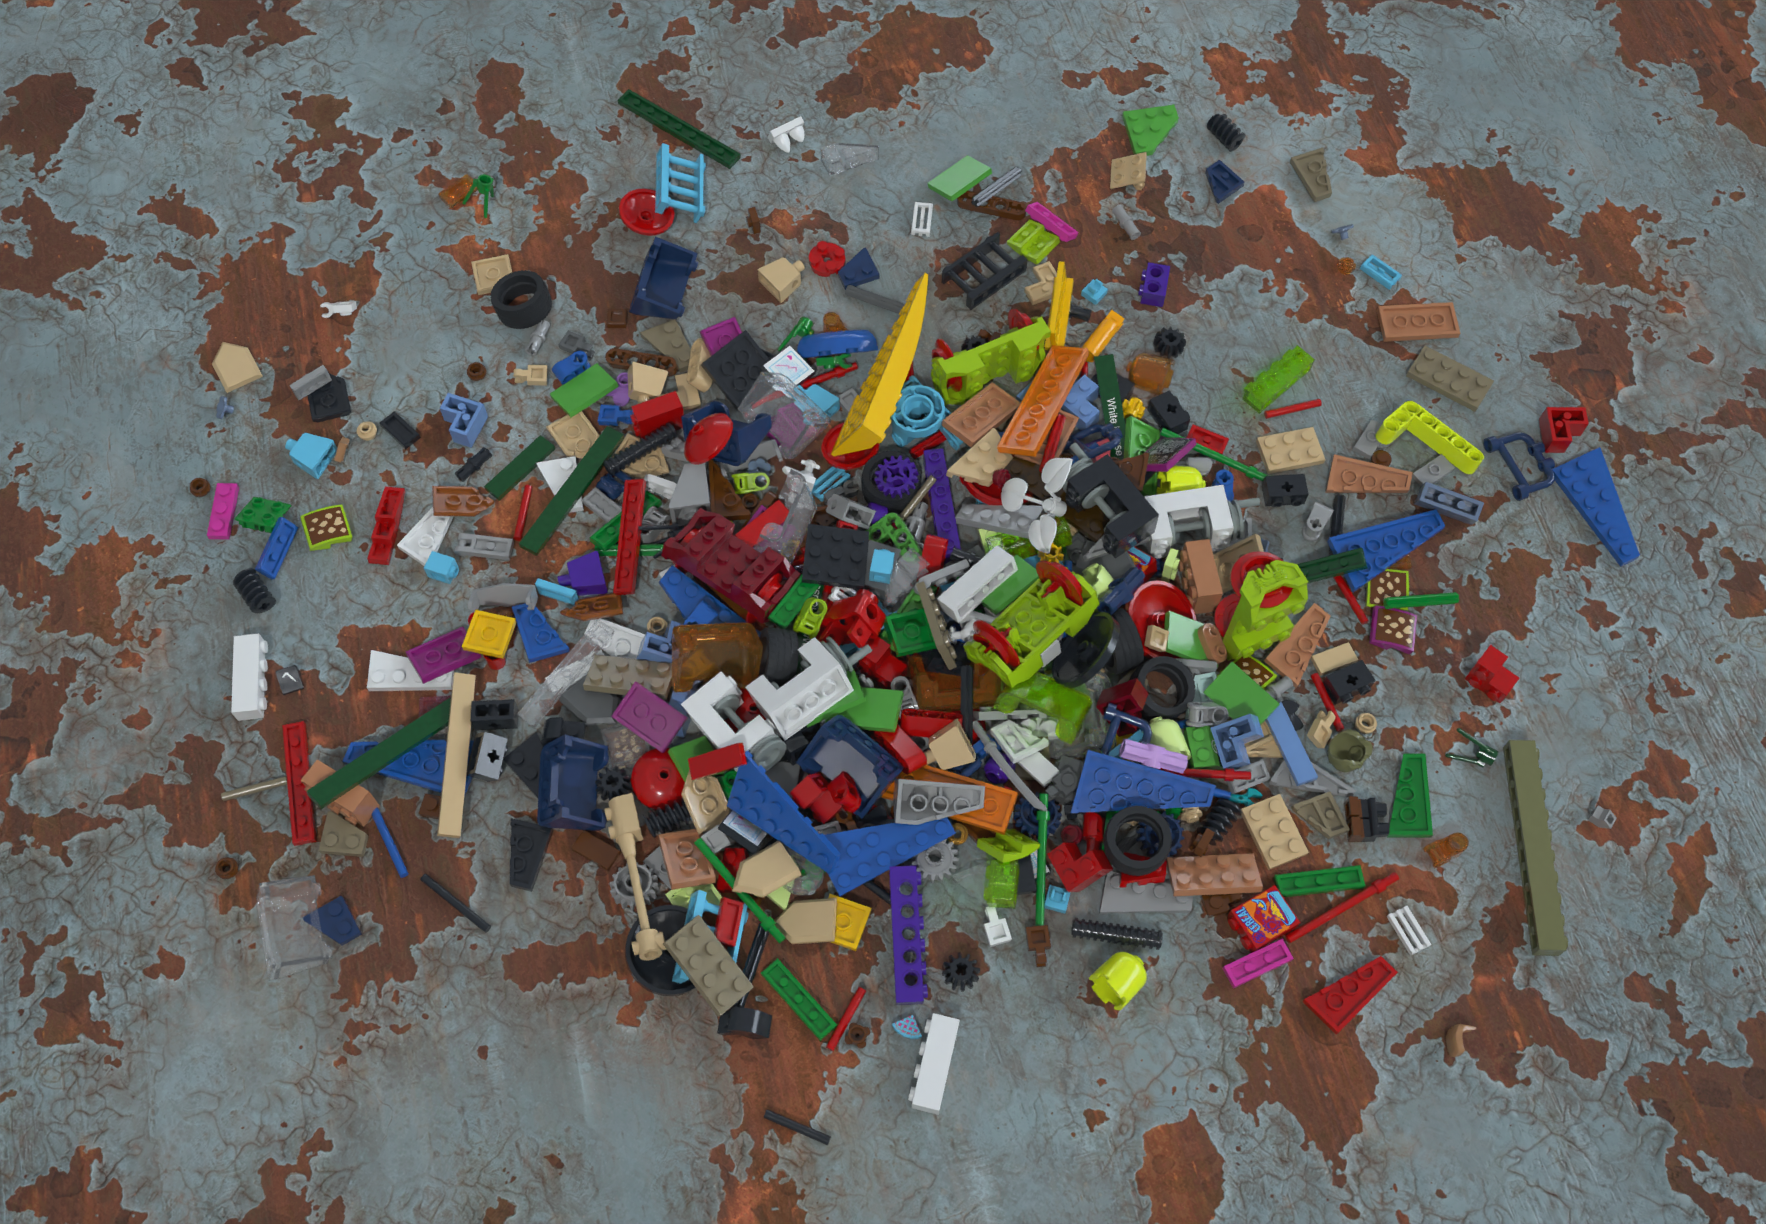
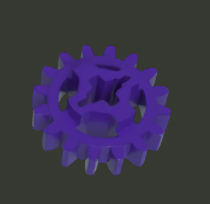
M899 455L898 459L891 456V461L884 459L885 464L878 465L880 471H875L877 477L875 482L878 485L879 491H883L884 496L890 493L892 498H895L896 494L902 498V493L910 494V488L915 490L914 483H918L917 476L919 473L915 469V463H910L908 457L903 460L901 455Z

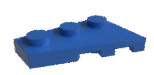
M526 603L512 607L529 663L570 652L569 647L566 643H563L558 633L551 628L546 618L536 606L534 610H528Z

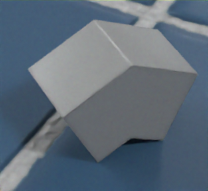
M1598 805L1592 811L1588 821L1599 828L1611 829L1617 818L1610 809H1603Z

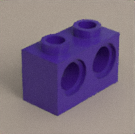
M1148 262L1147 270L1143 269L1141 281H1144V285L1140 284L1138 295L1142 296L1140 304L1163 307L1170 266Z

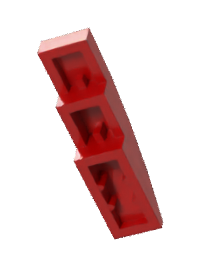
M386 486L384 488L375 514L376 524L371 536L372 545L367 557L370 564L389 565L399 529L405 488Z

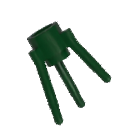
M1457 728V732L1479 746L1475 754L1478 760L1449 753L1445 756L1477 764L1482 768L1485 764L1491 766L1498 755V751L1484 745L1461 728Z

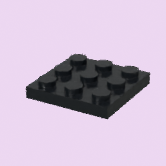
M746 330L701 364L737 411L773 383L761 369L762 365L769 361L768 357Z
M808 524L802 583L864 589L869 531Z

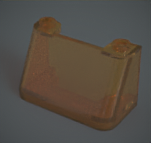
M749 623L679 625L674 627L672 630V687L674 692H687L693 688V681L711 680L720 672L725 673L727 677L730 675L739 688L746 689L747 685L758 678L763 645L754 626Z
M921 655L908 656L909 670L918 708L944 712L960 711L961 676L927 672L924 669ZM971 661L970 665L974 667L973 709L996 706L1001 700L1000 677L983 664H975Z

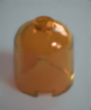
M1140 353L1133 361H1129L1127 365L1128 379L1135 384V388L1158 396L1164 393V388H1169L1174 374V370H1171V365H1175V361L1150 353Z

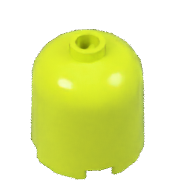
M1174 465L1168 472H1158L1157 479H1160V487H1157L1156 495L1206 487V482L1202 479L1201 473L1194 467Z
M1117 952L1089 977V980L1094 982V985L1091 987L1105 1004L1109 1001L1115 1005V1010H1122L1146 983L1147 973L1143 966L1144 963L1137 955Z

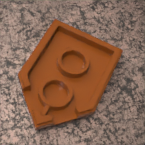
M432 486L433 516L475 517L494 504V500L484 497L474 487Z
M610 593L582 598L576 601L575 606L572 608L566 607L561 610L560 614L581 621L622 615V595Z

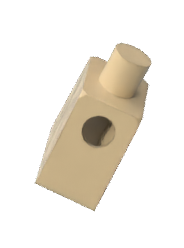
M780 258L758 269L759 282L782 303L800 286V272L805 267L800 260L791 264L786 258Z
M632 362L628 369V397L637 400V404L659 397L668 371Z
M958 719L932 735L928 742L930 750L924 752L927 765L937 761L942 770L972 763L976 758V753Z

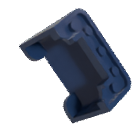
M655 236L645 257L629 313L675 320L678 317H682L685 307L682 306V298L691 271L695 272L698 266V261H696L698 253Z
M713 401L681 416L685 441L693 426L703 418L715 413H724L730 417L728 407L721 402ZM760 413L756 415L755 421L751 423L731 419L733 422L732 434L725 447L711 460L732 466H740L745 463L771 430L772 421L770 414Z
M836 715L821 726L796 762L804 772L815 774L821 771L831 781L842 771L847 772L855 781L857 791L862 800L860 807L853 812L861 818L868 814L903 770L901 763L842 715Z
M565 734L543 747L540 755L537 822L540 826L593 831L606 828L607 818L605 811L596 809L597 786L595 780H597V772L604 768L609 761L608 746Z

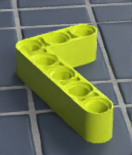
M1414 401L1405 402L1389 415L1375 434L1376 439L1380 443L1387 445L1392 443L1404 431L1408 430L1466 474H1473L1484 459V455L1480 450Z

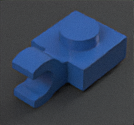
M601 405L598 423L599 425L618 426L619 421L631 425L630 415H632V411H621L620 405Z

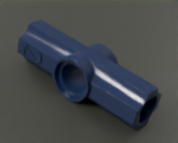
M1132 567L1121 578L1112 581L1108 585L1109 590L1099 600L1098 611L1112 615L1121 605L1131 601L1134 598L1133 592L1144 582V572L1137 567Z

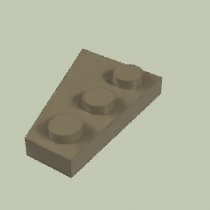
M1323 148L1300 154L1290 159V164L1314 202L1329 198L1332 194Z
M675 319L640 332L641 337L645 341L647 340L656 351H659L663 356L675 359L680 373L688 370L691 349Z

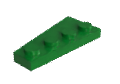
M1403 754L1389 825L1390 833L1387 838H1432L1433 836L1426 754Z

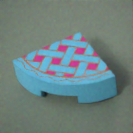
M913 1015L892 1024L893 1029L903 1037L910 1039L922 1038Z

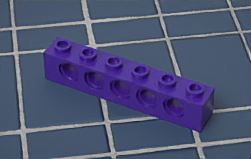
M943 448L924 450L923 466L926 480L930 475L937 479L928 491L935 536L948 539L945 566L946 563L951 561L950 556L953 548L956 547L960 550L961 548L949 479L946 476L945 456Z
M916 865L889 867L896 1005L923 1004L924 998H928L927 984H923L922 975H926V961H921V952H925V939H920V930H924L923 916H919V907H923L922 894H918L917 885H921V872L916 871ZM903 885H908L912 888V893L903 895L900 892V888ZM905 907L913 910L914 914L909 918L901 914V910ZM907 929L912 930L915 937L912 940H906L903 938L902 932ZM906 952H912L915 954L916 960L912 963H907L903 959V955ZM907 975H914L917 978V983L914 986H909L905 983L904 978Z

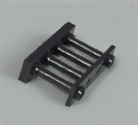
M998 232L993 236L987 237L983 243L953 264L947 265L942 271L941 282L943 284L950 280L955 282L967 294L966 306L970 310L1026 272L1028 260L1023 255L1018 259H1013L999 246L1000 234ZM993 250L1008 266L1004 269H999L985 255ZM980 260L995 275L990 279H986L972 264ZM966 270L981 285L972 289L958 274Z

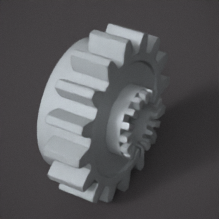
M946 839L911 858L913 860L911 866L916 865V871L921 872L923 881L929 879L934 884L935 880H939L942 883L943 878H951L950 872H956L957 867L955 865L958 864L959 858L955 857L958 855V850H952L954 847L953 842L947 844ZM937 856L940 858V861L932 862L929 858Z
M636 862L644 902L650 905V898L656 899L657 897L655 891L659 890L658 878L652 868L648 870L646 864L639 865ZM626 864L625 867L618 868L617 874L612 875L614 881L610 882V892L616 904L621 903L623 909L629 905L631 911H633L636 903L628 864Z

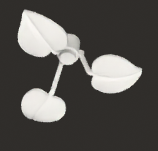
M1053 458L1044 465L1041 478L1046 483L1044 488L1053 498L1041 501L1026 496L1025 493L1028 485L1020 478L1008 480L1002 488L1001 501L1007 511L1015 512L1019 510L1023 504V499L1042 505L1047 514L1041 515L1040 520H1034L1031 523L1028 536L1031 544L1043 553L1050 554L1051 545L1056 535L1057 524L1053 518L1055 516L1062 517L1067 510L1066 503L1061 501V498L1057 497L1055 493L1066 482L1073 461L1070 458Z

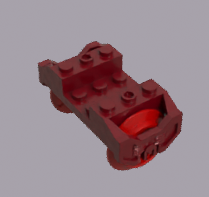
M700 508L683 530L675 537H670L664 543L661 556L666 560H672L675 567L683 574L690 572L747 610L746 623L753 624L759 621L763 624L769 622V615L800 578L801 573L796 571L784 556L769 546L761 554L734 536L735 524L719 513L705 511ZM783 576L788 579L785 585H782Z

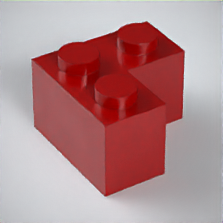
M1546 407L1539 418L1545 453H1565L1572 442V436L1582 435L1589 424L1586 407Z
M877 636V638L870 639L865 644L871 647L872 652L859 660V670L863 671L862 674L865 677L874 679L882 689L892 690L891 682L898 676L905 677L907 675V665L891 655V645Z
M1490 645L1466 676L1465 680L1472 687L1478 688L1487 694L1491 700L1501 703L1520 678L1502 666L1508 656Z
M819 772L806 776L789 794L793 797L792 800L799 808H810L813 811V817L818 822L825 824L842 811L844 806L833 801L831 793L827 788L829 783Z
M1064 842L1047 854L1067 892H1080L1113 870L1103 850H1091L1082 856L1076 843Z

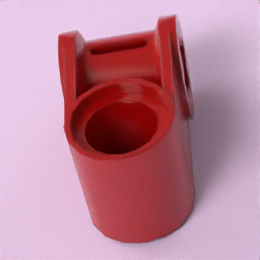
M842 771L827 785V788L831 793L833 801L836 804L843 805L847 812L852 813L860 807L862 800L853 778L847 772Z

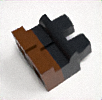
M1349 796L1344 803L1345 819L1350 829L1347 833L1348 842H1374L1377 837L1388 836L1390 833L1389 824L1378 823L1377 818L1387 815L1386 803L1376 802L1375 798L1358 799L1356 796Z

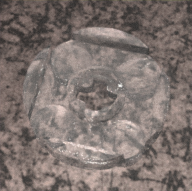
M795 852V855H792L791 858L800 872L802 869H805L807 875L794 879L784 885L783 888L795 895H812L823 882L824 870Z

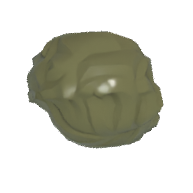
M1351 729L1343 730L1337 733L1328 744L1329 763L1335 769L1344 773L1360 769L1363 763L1372 755L1373 747L1372 743L1366 740L1359 732Z

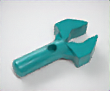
M1248 788L1246 794H1231L1229 800L1233 803H1243L1248 807L1255 804L1250 798H1261L1263 795L1254 788Z

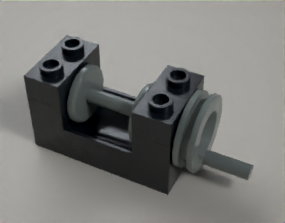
M1073 443L1070 449L1079 458V461L1071 465L1069 475L1062 487L1066 492L1065 501L1077 513L1085 508L1088 509L1095 505L1099 506L1110 520L1104 528L1103 547L1108 554H1112L1116 559L1155 533L1159 514L1108 454L1093 463L1092 459L1083 452L1078 444Z

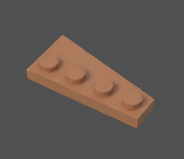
M1334 454L1325 493H1408L1413 472Z
M1314 603L1295 624L1290 634L1291 636L1285 641L1280 642L1266 657L1264 662L1282 677L1288 676L1296 688L1331 616Z

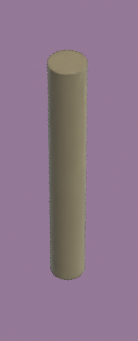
M929 476L899 515L904 522L937 481L934 476Z
M287 776L221 793L222 800L227 801L287 785Z

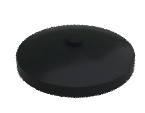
M1098 612L1092 614L1088 623L1075 636L1071 637L1067 634L1060 644L1061 653L1053 659V679L1064 688H1075L1093 678L1104 667L1115 650L1120 634L1117 620L1108 613Z
M663 905L647 911L650 929H655L658 933L663 932L665 941L668 940L684 926L688 908L677 905ZM638 918L631 927L625 944L626 964L635 981L647 991L661 996H679L694 990L696 987L690 979L683 983L672 981L676 961L668 950H663L662 955L653 960H642L639 954L634 955L632 942L636 941V934L641 931Z

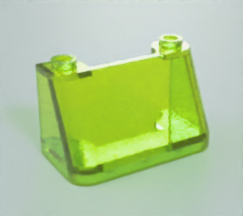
M1036 672L1030 679L1016 684L1013 688L1006 684L993 706L994 709L1008 714L1015 711L1019 702L1051 716L1059 720L1055 729L1057 737L1072 745L1078 738L1092 708V700L1087 694L1074 688H1064L1054 679Z

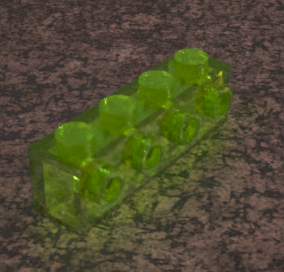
M1298 345L1293 350L1289 349L1280 361L1276 360L1273 362L1267 372H1261L1255 382H1250L1246 385L1242 400L1260 414L1311 370L1315 359Z

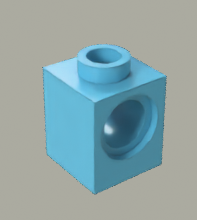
M874 549L870 567V581L890 584L894 565V552L886 549Z
M432 551L424 566V570L429 578L451 584L453 578H456L458 575L459 567L455 558Z

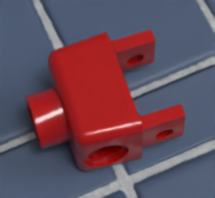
M860 589L852 597L836 600L822 620L826 628L819 641L827 643L826 638L830 636L838 646L841 643L844 645L855 643L858 648H863L867 640L877 638L885 623L886 615L878 606L879 602L876 595L868 590ZM845 619L844 625L839 620Z

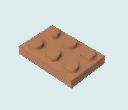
M696 829L658 834V841L671 890L711 884L716 881L712 864L694 844L703 835V833L698 835Z

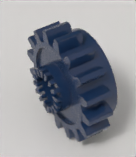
M1036 792L1035 796L1039 799V793ZM1021 798L1014 810L1016 812L1013 819L1017 820L1015 826L1022 827L1020 833L1027 832L1029 838L1032 835H1036L1038 840L1039 821L1036 820L1037 817L1034 815L1037 814L1039 809L1034 808L1027 799ZM1055 799L1050 802L1048 801L1050 821H1047V839L1049 833L1055 834L1056 828H1059L1061 823L1059 820L1062 817V813H1058L1060 806L1055 805Z
M1163 810L1159 814L1164 817L1170 828L1172 844L1169 854L1172 856L1177 853L1176 849L1182 847L1180 841L1185 838L1182 836L1184 828L1180 827V820L1173 818L1174 814L1166 815V811ZM1138 822L1139 826L1142 827L1136 830V833L1141 836L1136 841L1143 843L1140 849L1146 848L1148 850L1147 856L1153 853L1155 855L1159 846L1157 834L1150 826Z

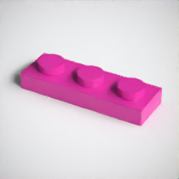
M1039 202L1029 204L1025 210L1032 219L1039 221L1044 225L1045 229L1055 233L1062 241L1068 242L1076 239L1079 233Z
M217 483L207 532L209 539H230L239 492L237 483Z
M1283 939L1225 965L1222 969L1234 989L1291 962L1294 958Z

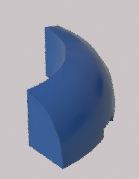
M846 330L806 335L799 341L797 352L803 358L878 350L877 341L868 330Z

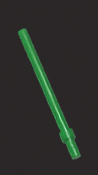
M1165 428L1160 433L1161 436L1166 438H1185ZM1198 443L1192 448L1194 451L1245 473V476L1251 479L1254 477L1263 482L1265 476H1268L1257 471L1258 468L1246 466Z
M1048 794L1039 795V800L1046 806L1047 811H1037L1036 819L1039 821L1038 843H1040V848L1037 855L1035 926L1044 925L1047 821H1050Z
M701 838L697 839L694 842L696 847L733 889L735 877ZM736 892L761 922V927L766 932L769 931L775 940L781 944L786 937L775 926L776 922L771 916L768 917L748 893Z

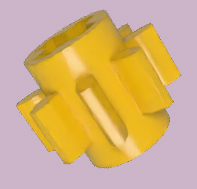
M1132 397L1129 401L1125 399L1122 403L1125 419L1133 416L1141 420L1145 407H1143V402L1140 399Z
M1054 542L1051 545L1050 554L1038 551V557L1041 558L1040 561H1048L1050 563L1063 561L1064 555L1061 554L1062 547H1057L1054 545Z

